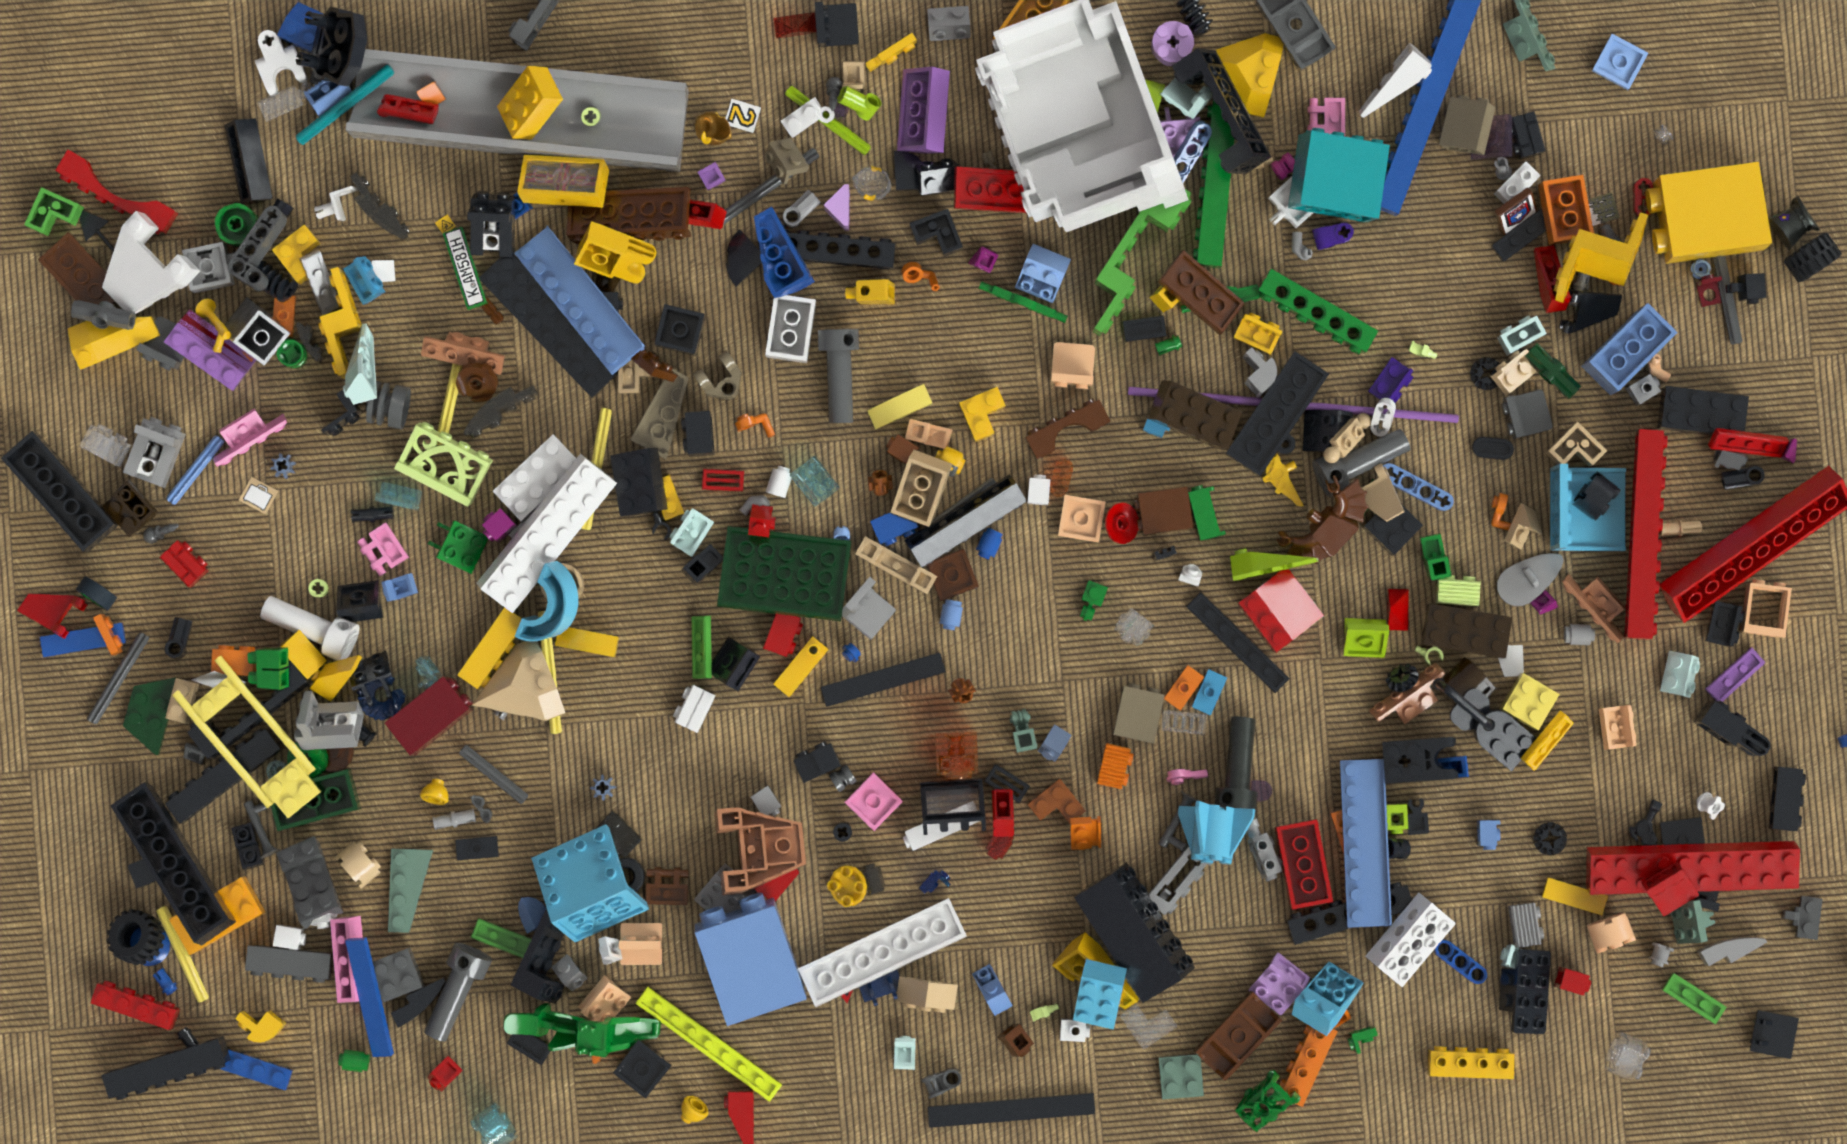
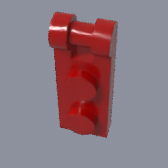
M385 94L381 100L382 104L377 109V114L381 117L393 116L434 124L439 111V104Z

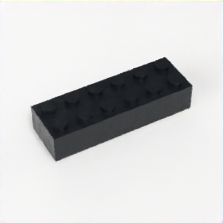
M31 431L1 458L83 552L88 553L119 526L37 432Z

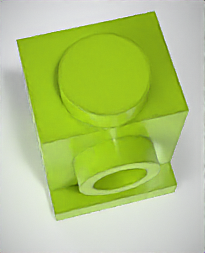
M1407 804L1386 805L1387 829L1391 831V834H1403V829H1408ZM1394 815H1397L1399 817V821L1397 823H1394L1392 821V817Z

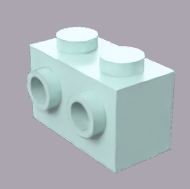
M1528 315L1519 320L1520 325L1512 328L1510 325L1500 331L1502 335L1497 337L1507 356L1547 334L1537 316L1530 318Z

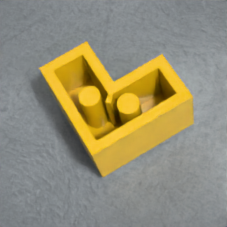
M304 224L274 247L272 251L295 281L301 285L308 279L300 258L307 255L321 243Z
M998 386L959 402L975 442L994 435V430L987 415L1006 406Z

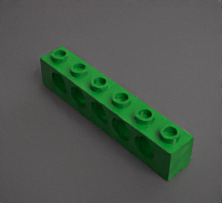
M1273 269L1268 271L1257 290L1262 300L1268 303L1271 301L1278 304L1277 308L1281 311L1294 313L1296 315L1295 318L1300 322L1313 324L1314 330L1322 334L1326 332L1332 335L1331 339L1339 344L1344 342L1350 346L1349 350L1358 355L1368 351L1378 333V330ZM1277 287L1285 289L1286 295L1284 298L1276 295ZM1296 297L1303 300L1304 305L1302 308L1294 306L1293 301ZM1313 308L1320 309L1321 317L1319 319L1312 316L1311 311ZM1331 318H1336L1339 321L1338 329L1330 327L1329 321ZM1352 328L1356 330V339H1350L1348 337V329Z

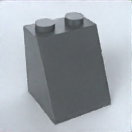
M248 297L245 298L225 324L231 333L229 339L264 366L290 334L270 314Z

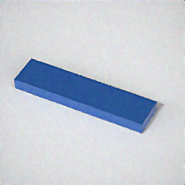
M123 623L113 624L114 627L111 629L114 635L119 636L122 644L126 643ZM98 627L70 631L65 639L57 634L40 637L43 657L107 647Z

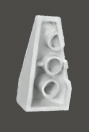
M1409 43L1394 61L1392 73L1385 74L1381 79V88L1379 90L1376 88L1359 110L1360 116L1366 117L1418 83L1422 78L1426 79L1431 73V61L1413 44Z

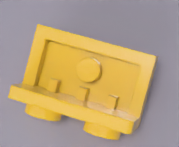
M1244 314L1233 338L1271 355L1282 333L1279 330L1280 326L1270 321L1266 324L1260 321L1261 317L1256 314Z

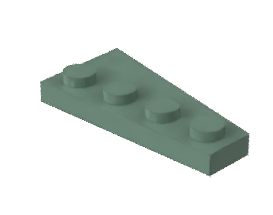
M391 849L388 932H410L434 850Z

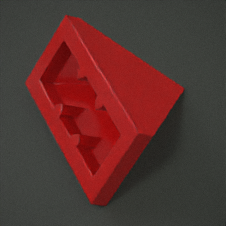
M1388 589L1387 625H1389V630L1408 631L1409 589Z

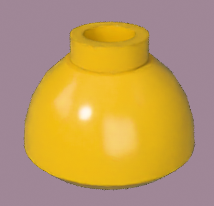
M432 779V782L427 784L420 793L421 799L428 803L436 805L448 803V791L444 786V781L440 779Z
M686 1096L681 1105V1119L685 1123L699 1122L708 1116V1108L701 1099L695 1096Z

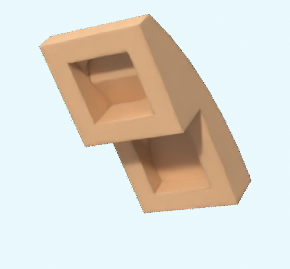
M910 419L905 439L944 449L949 446L953 430Z

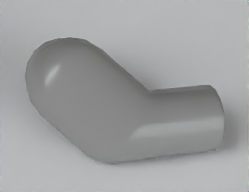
M1292 232V252L1299 259L1308 260L1312 257L1313 252L1302 244V232Z
M764 495L751 496L741 506L739 511L747 516L751 512L752 504L770 506V501Z

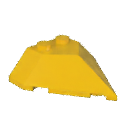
M1264 33L1216 50L1250 115L1261 118L1265 116L1284 46L1278 36Z

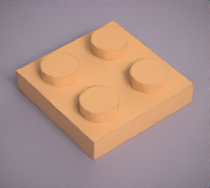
M1064 495L1058 536L1099 543L1106 502Z

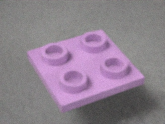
M1164 107L1165 120L1160 122L1174 158L1192 125L1200 121V117L1192 119L1186 116V119L1171 120L1169 107ZM1193 137V139L1196 140L1198 143L1200 142L1199 139ZM1190 144L1186 152L1188 154L1193 153L1196 145Z

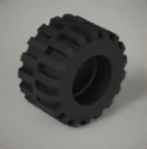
M1822 233L1786 257L1784 263L1796 281L1803 282L1837 260L1842 253L1830 235Z
M129 909L128 912L123 911L121 916L117 915L114 917L115 922H111L109 925L111 929L107 930L109 938L106 939V942L110 944L108 949L113 952L115 957L133 965H144L147 961H153L154 955L158 956L160 954L158 950L164 946L161 943L162 940H165V935H162L164 928L160 926L161 922L156 917L134 909ZM140 928V940L131 947V936L136 929Z

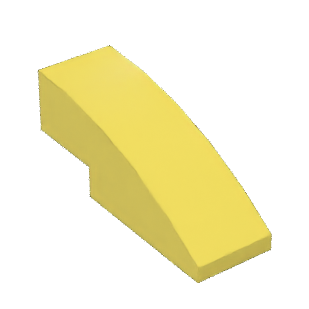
M923 384L868 410V414L876 430L932 405V401Z

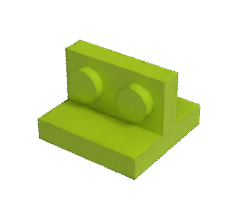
M1345 618L1343 656L1385 658L1389 636V625L1386 624V620Z

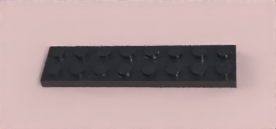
M514 255L512 257H500L479 277L480 281L591 398L618 375V371L613 375L608 371L530 272Z

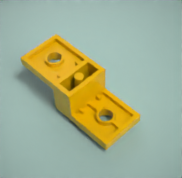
M339 267L330 269L332 275L329 276L332 287H335L338 291V295H335L338 306L342 309L320 316L321 322L318 325L321 334L327 338L328 342H325L328 354L333 356L334 362H331L334 373L345 379L349 363L340 338L359 332L362 324L345 273Z

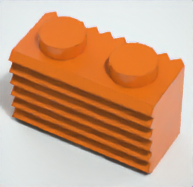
M1106 743L1097 784L1122 789V785H1127L1129 774H1126L1127 765L1131 766L1134 754L1130 753L1131 749Z

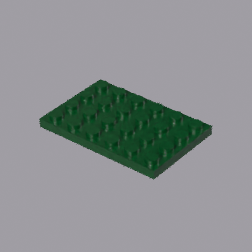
M728 526L717 607L841 622L851 541L770 531L769 537L748 535L749 528Z

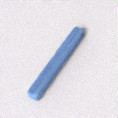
M215 435L168 494L166 499L171 504H177L224 444V440L221 437Z

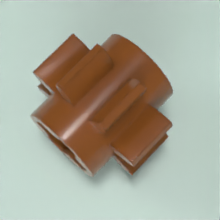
M884 470L874 471L872 476H868L869 491L873 490V493L877 496L886 495L889 489H893L892 475H887V472Z
M963 678L954 680L951 684V689L948 690L955 703L958 701L960 703L971 701L973 693L976 692L970 679L965 681Z

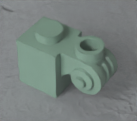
M1025 708L1011 711L1012 715H1010L1011 718L1009 719L1016 732H1012L1016 752L1037 749L1034 729H1029L1028 725L1029 719H1031L1028 711Z

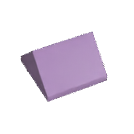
M844 184L824 204L825 211L845 231H849V184Z

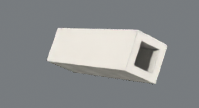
M972 801L947 813L977 811ZM980 821L969 822V826ZM960 822L948 823L947 832L940 831V824H927L928 835H923L922 823L906 830V836L903 837L907 848L911 847L914 851L961 830Z

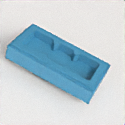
M1208 669L1192 704V708L1211 716L1227 677Z

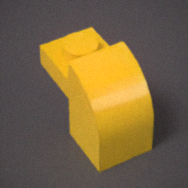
M271 1010L267 1011L259 1022L245 1011L240 1012L235 1018L239 1021V1027L245 1031H251L247 1039L253 1042H265L274 1038L286 1024L284 1020Z

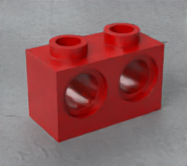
M1559 966L1554 987L1584 996L1585 992H1589L1591 980H1589L1590 976Z

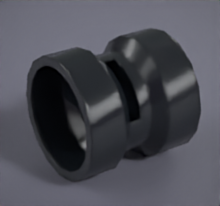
M1388 838L1389 859L1408 858L1411 852L1409 841L1406 839L1396 840Z

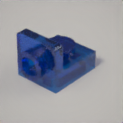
M935 869L919 886V889L924 894L927 891L932 893L939 885L937 883L939 879L949 887L951 885L948 881L950 877L943 870L938 872Z

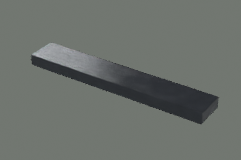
M1201 592L1186 606L1275 694L1290 679Z
M936 653L822 686L821 690L826 707L939 675L946 671L941 654Z

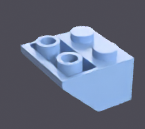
M1032 244L1015 288L1053 303L1071 259Z

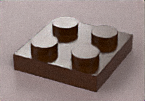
M640 350L631 357L637 365L651 376L674 382L678 376L672 371L673 367L664 361L661 362L659 360L660 356L651 350L648 352Z

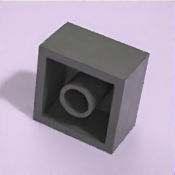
M411 947L373 962L383 1003L425 986Z

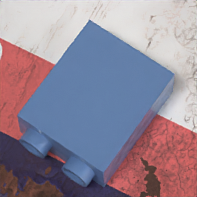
M756 893L739 900L741 909L726 914L723 906L705 910L699 914L701 922L695 924V935L727 1026L807 999L806 990L775 899L773 897L765 900L763 893Z

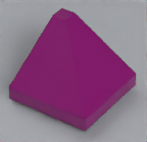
M981 246L969 260L968 264L991 273L998 254Z
M1797 439L1789 440L1781 457L1792 464L1796 460Z
M1546 590L1530 603L1540 615L1558 607L1556 600Z

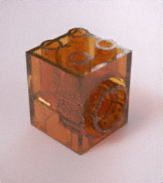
M977 732L935 733L936 775H943V779L972 778V774H978Z

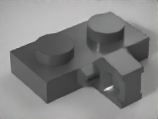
M1800 896L1799 907H1795L1794 911L1783 910L1782 918L1793 920V925L1796 926L1795 937L1818 940L1822 898Z

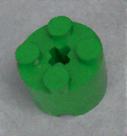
M240 203L224 206L215 217L216 232L227 244L233 247H240L257 222L258 217L251 209ZM236 222L240 223L241 227L236 228L233 225Z

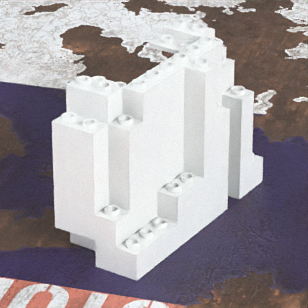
M1077 0L993 32L995 39L992 40L996 52L977 59L978 67L975 70L982 86L986 85L991 98L988 99L991 110H996L998 117L994 119L998 129H1003L1004 135L1001 138L1004 147H1009L1011 154L1008 155L1014 172H1018L1014 174L1018 186L1021 184L1023 186L1024 192H1021L1022 203L1028 217H1033L1034 221L1038 222L1054 216L1059 228L1063 227L1065 232H1069L1136 206L1140 212L1162 203L1166 209L1189 200L1116 1L1093 10L1089 0Z

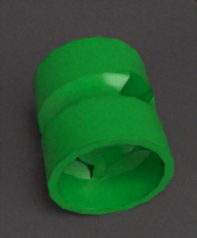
M285 340L277 349V357L283 365L291 369H298L306 363L308 352L301 343L295 340Z

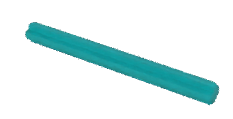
M389 64L385 65L296 135V140L301 145L307 143L393 76V68Z

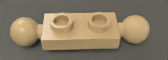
M1360 413L1356 418H1351L1330 440L1332 447L1325 449L1323 453L1324 460L1328 463H1335L1339 458H1344L1365 436L1363 430L1371 425L1370 416L1366 413Z

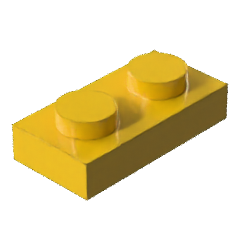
M670 475L663 477L668 510L661 511L665 521L684 514Z

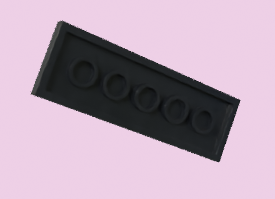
M1294 351L1226 452V455L1260 477L1329 373Z

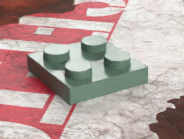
M1197 1054L1158 1057L1162 1100L1204 1096L1201 1058Z

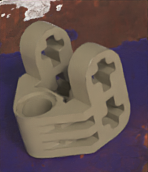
M726 350L718 357L732 377H726L714 388L701 368L693 373L708 397L732 400L738 394L742 372ZM725 385H733L734 390L731 394L723 393Z

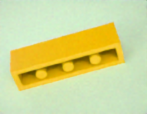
M504 607L460 670L458 676L478 690L482 687L485 688L491 679L489 676L493 670L497 671L503 663L501 659L504 654H509L514 648L515 643L513 641L516 639L515 634L522 618Z

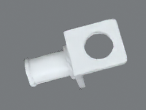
M349 186L329 193L331 202L314 208L315 212H319L316 213L317 218L322 219L323 217L335 214L337 220L345 221L346 218L340 196L358 191L357 187Z

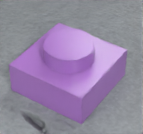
M716 162L698 171L708 191L726 181Z

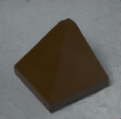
M597 273L595 285L601 292H614L621 278L615 276L609 278Z

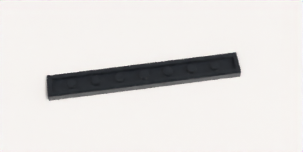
M1094 1093L928 1106L929 1128L1095 1114Z

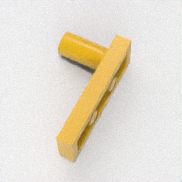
M812 636L773 685L790 697L829 649Z

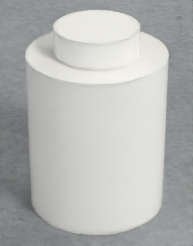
M778 466L777 469L773 468L766 492L785 498L793 475L789 473L790 469Z

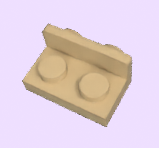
M1527 348L1521 353L1519 350L1508 357L1511 361L1508 363L1503 361L1495 368L1497 372L1491 376L1506 396L1537 372L1524 356L1529 352Z

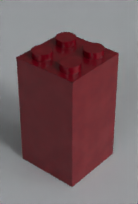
M443 676L384 723L410 756H416L474 710L471 706L473 704L472 700L467 694H461L458 690L460 685L454 678Z

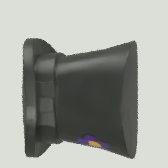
M1798 196L1793 198L1788 210L1768 218L1770 226L1789 250L1806 232L1820 230Z

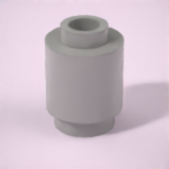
M1570 624L1569 627H1564V643H1569L1570 645H1590L1591 641L1595 640V629H1591V625Z

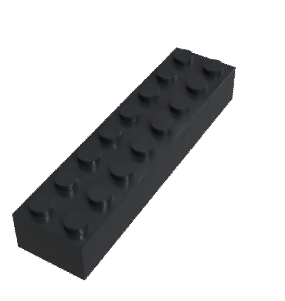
M144 782L110 805L194 943L204 945L236 923L233 915L152 785Z

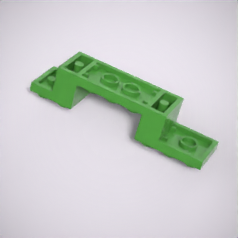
M1185 189L1189 200L1166 209L1162 203L1140 211L1097 277L1095 285L1114 297L1093 330V333L1099 337L1102 332L1107 334L1113 324L1111 318L1113 315L1118 317L1125 305L1122 301L1124 298L1129 299L1136 288L1133 285L1135 280L1119 270L1126 258L1124 255L1125 251H1131L1137 241L1136 234H1142L1148 222L1166 233L1169 229L1174 230L1181 218L1178 216L1179 213H1185L1192 201L1189 198L1191 192Z

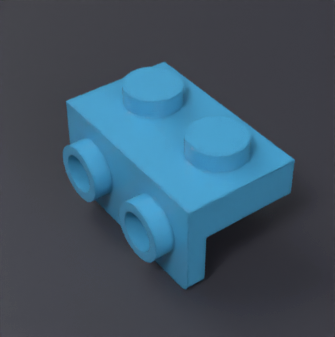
M366 256L355 258L353 263L343 269L363 305L368 304L385 293L382 281L376 276L373 271V265Z

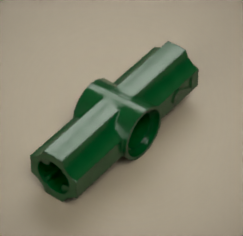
M1538 343L1524 355L1539 370L1541 377L1550 385H1554L1567 399H1570L1582 387L1566 372L1565 366L1556 358H1552Z

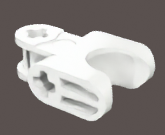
M266 30L260 33L258 44L264 57L255 60V64L267 92L271 96L278 93L276 76L285 69L291 70L300 83L307 82L308 77L303 66L296 64V59L300 58L296 57L298 53L294 45L284 48L281 39L273 31ZM268 38H271L273 40L271 42V46H268L266 44L268 42Z

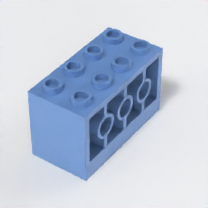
M1647 303L1640 307L1581 367L1609 395H1612L1629 382L1678 332Z

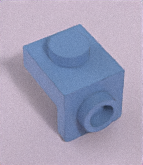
M412 573L381 582L383 594L387 601L399 600L418 593Z

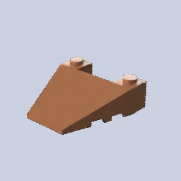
M738 807L717 809L715 811L716 834L737 832L741 870L723 871L721 873L722 895L744 894L806 865L801 822L768 816Z

